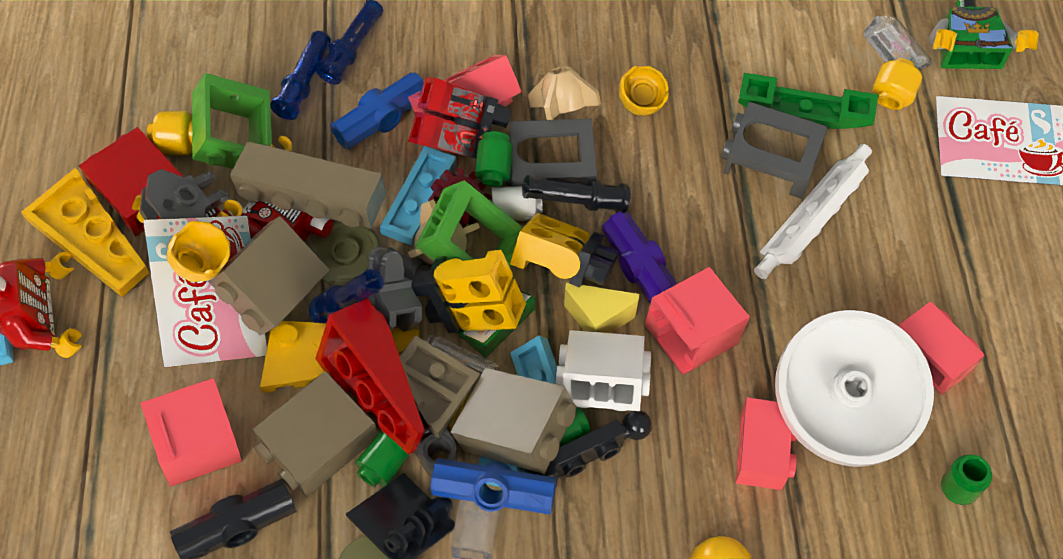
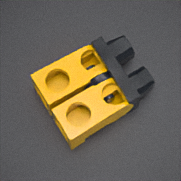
M537 212L520 231L510 265L524 269L529 262L549 268L559 278H571L569 284L579 288L585 279L603 286L608 274L613 270L619 251L601 245L604 235L596 232L590 235L583 229Z
M502 250L488 251L486 257L465 261L457 258L447 261L445 258L435 259L430 270L417 272L412 281V289L416 296L430 297L425 306V315L429 322L443 323L448 333H458L460 328L467 331L516 329L526 305L516 280L512 279V271Z

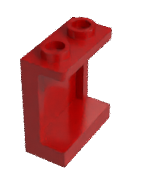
M138 127L120 136L115 142L98 153L91 155L86 161L78 165L88 184L92 188L95 187L118 212L129 231L135 237L144 232L145 229L144 223L137 219L139 210H133L132 206L136 196L140 195L142 189L146 187L148 175L163 169L184 177Z

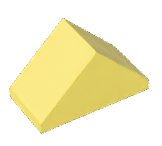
M566 282L564 306L584 331L612 333L636 317L639 294L581 285L579 288Z

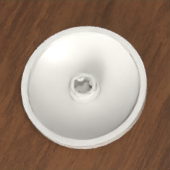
M844 310L825 314L814 319L789 341L777 366L775 378L776 398L787 427L803 446L827 461L853 467L870 466L885 462L900 455L912 446L921 436L930 419L934 401V387L931 371L925 356L916 342L902 328L876 314Z

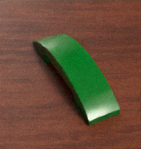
M750 73L743 74L738 103L744 107H747L748 102H752L827 126V129H849L874 125L878 94L844 89L842 97L778 87L776 86L777 78Z

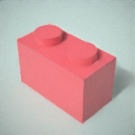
M931 301L898 325L921 349L931 371L933 386L941 395L973 372L985 356L977 343L972 338L966 336L952 322L950 316L945 311L938 309Z
M746 398L740 419L736 484L782 490L788 477L794 478L797 457L795 454H790L791 441L795 442L796 437L787 427L776 401Z

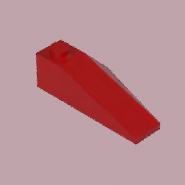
M368 298L329 314L315 357L316 361L324 372L326 371L345 392L350 391L359 399L357 400V405L365 413L372 411L377 416L380 429L408 455L415 452L425 430L390 327L384 315L375 309Z

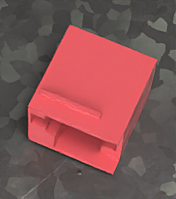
M708 267L652 297L644 325L680 373L685 375L739 344L750 316L714 271Z
M214 378L140 403L159 465L170 487L242 462Z

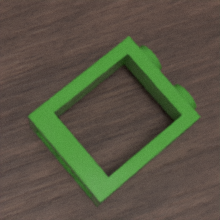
M204 73L192 92V160L233 169L245 145L211 137L210 108L249 118V142L270 146L272 144L270 90Z
M465 180L444 188L415 247L434 261L435 259L445 258L446 261L453 258L461 259L462 261L473 260L474 258L450 241L464 211H466L500 238L496 250H502L511 268L512 255L519 233L523 227Z

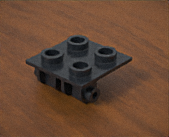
M404 473L346 513V516L389 559H416L458 526L450 518L453 503L449 498L436 496L430 499Z

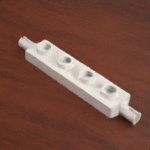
M860 144L857 150L851 156H848L847 159L837 161L763 247L760 254L764 259L754 268V273L759 278L766 279L776 266L792 264L799 259L806 246L813 238L820 234L821 228L832 215L840 210L842 203L859 187L860 182L869 172L864 162L872 154V150L868 145Z

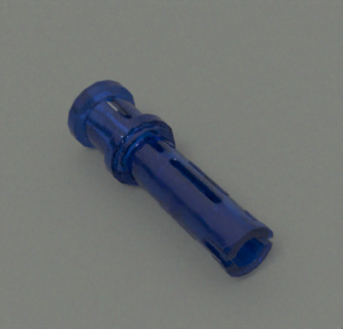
M366 0L364 6L350 23L343 36L333 41L329 45V53L324 60L317 62L315 71L325 82L333 85L341 83L344 76L343 72L348 65H352L357 59L356 50L369 34L377 19L383 14L384 10L380 3L375 0ZM364 23L359 32L356 34V31L358 30L360 25Z
M319 30L312 32L308 44L303 50L293 72L283 78L281 82L282 89L279 95L275 96L270 103L271 110L277 116L286 120L297 119L302 100L306 99L311 92V79L331 44V38L326 33Z
M367 269L344 286L335 285L328 288L324 294H319L311 300L309 304L310 317L315 323H327L329 314L378 293L379 289L381 290L384 285L382 275L377 270ZM323 312H326V313H327V314L324 315V316H321V315H320V314L323 313Z

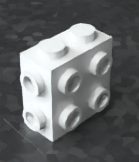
M570 330L568 345H560L556 384L566 387L576 407L640 411L641 396H649L651 351H644L645 336Z

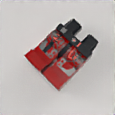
M425 77L418 108L451 117V121L431 114L416 112L408 142L477 159L478 142L482 140V135L490 132L492 124L506 128L509 123L511 110L497 104L498 99L458 87L438 78Z

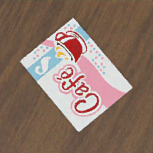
M936 96L941 176L1063 185V106Z
M247 216L143 220L164 367L266 356L265 333L259 335L256 331L249 329L243 323L241 315L230 304L223 302L216 295L215 288L208 281L190 282L177 275L167 262L166 256L167 246L174 234L183 229L188 222L202 221L210 222L224 232L230 241L229 261L251 240Z

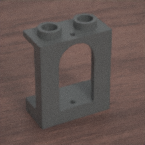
M748 102L745 113H737L731 131L736 133L734 140L727 139L721 156L722 159L727 160L724 174L729 175L732 164L735 163L793 182L789 195L803 199L828 127ZM759 123L809 138L801 162L749 145L744 139L746 128L751 124Z
M592 119L510 121L509 136L510 143L513 145L511 175L510 179L505 181V185L512 184V187L522 184L528 185V183L523 181L527 175L584 184L597 179ZM577 136L579 162L534 164L523 161L517 154L518 145L525 139Z

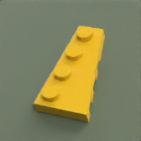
M76 167L21 212L27 222L62 250L71 254L72 258L121 297L125 296L149 274L144 262L124 234L120 232L109 213L102 207L96 195L87 186Z
M282 320L277 327L270 330L260 383L262 393L274 392L276 388L292 385L294 388L306 387L324 372L315 357L326 323ZM393 328L391 330L399 357L415 336L420 338L419 330L402 331L400 328Z

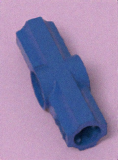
M410 72L383 91L374 88L366 92L360 99L357 108L330 124L331 132L334 134L337 142L344 149L347 148L349 150L376 131L381 133L391 131L400 122L402 114L412 108L408 97L422 90L424 85L423 79L416 72Z
M437 458L434 464L430 490L431 495L475 502L477 506L488 512L498 511L503 507L551 515L556 489V477L513 471L502 462H490L483 466ZM494 482L501 487V490L490 489L486 483Z

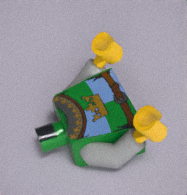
M957 0L956 7L949 9L946 18L938 21L928 41L933 46L932 49H941L940 66L942 69H1003L1013 49L1016 52H1023L1025 48L1037 50L1039 33L1035 30H1020L1017 33L1001 20L997 9L993 7H977L975 0Z

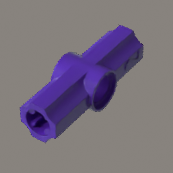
M620 211L610 216L602 224L604 236L613 249L619 251V264L622 272L630 283L638 284L650 304L652 297L677 284L666 268L665 257L658 244L653 240L648 241L628 212L622 213Z

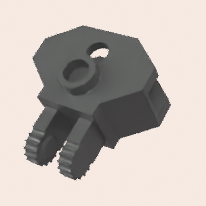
M160 169L147 177V185L141 191L140 214L145 220H156L157 216L161 219L204 218L208 211L225 202L229 198V194L225 189L218 190L207 197L203 193L202 189L209 187L216 180L212 171L192 178L191 175L181 177Z
M377 246V248L370 250L371 252L368 254V276L360 277V284L350 293V305L368 298L375 309L384 315L390 330L397 326L402 331H411L422 321V306L412 289V280L404 277L402 255L394 251L388 252L389 250Z

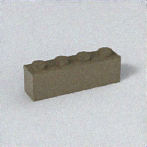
M247 141L230 174L238 196L247 201H262L273 204L282 210L294 209L306 212L315 218L322 219L326 217L338 220L350 227L362 226L371 229L386 196L381 173Z

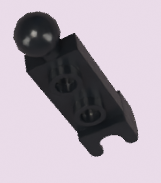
M641 410L630 411L624 416L622 424L617 419L559 447L556 458L550 461L545 474L523 468L519 472L556 477L557 486V478L563 475L573 477L586 468V464L598 458L601 461H605L614 457L620 452L625 439L641 440L647 437L652 430L650 416Z

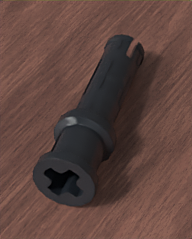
M527 175L523 181L528 183V185L522 184L523 198L581 204L589 211L607 209L614 210L615 213L620 211L626 213L630 204V188L625 183L613 186L602 184L600 180L594 179L584 184Z

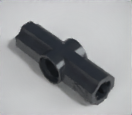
M280 479L246 496L232 495L219 500L210 508V513L171 530V540L180 559H199L222 547L235 548L244 545L257 536L258 530L297 512L283 479Z

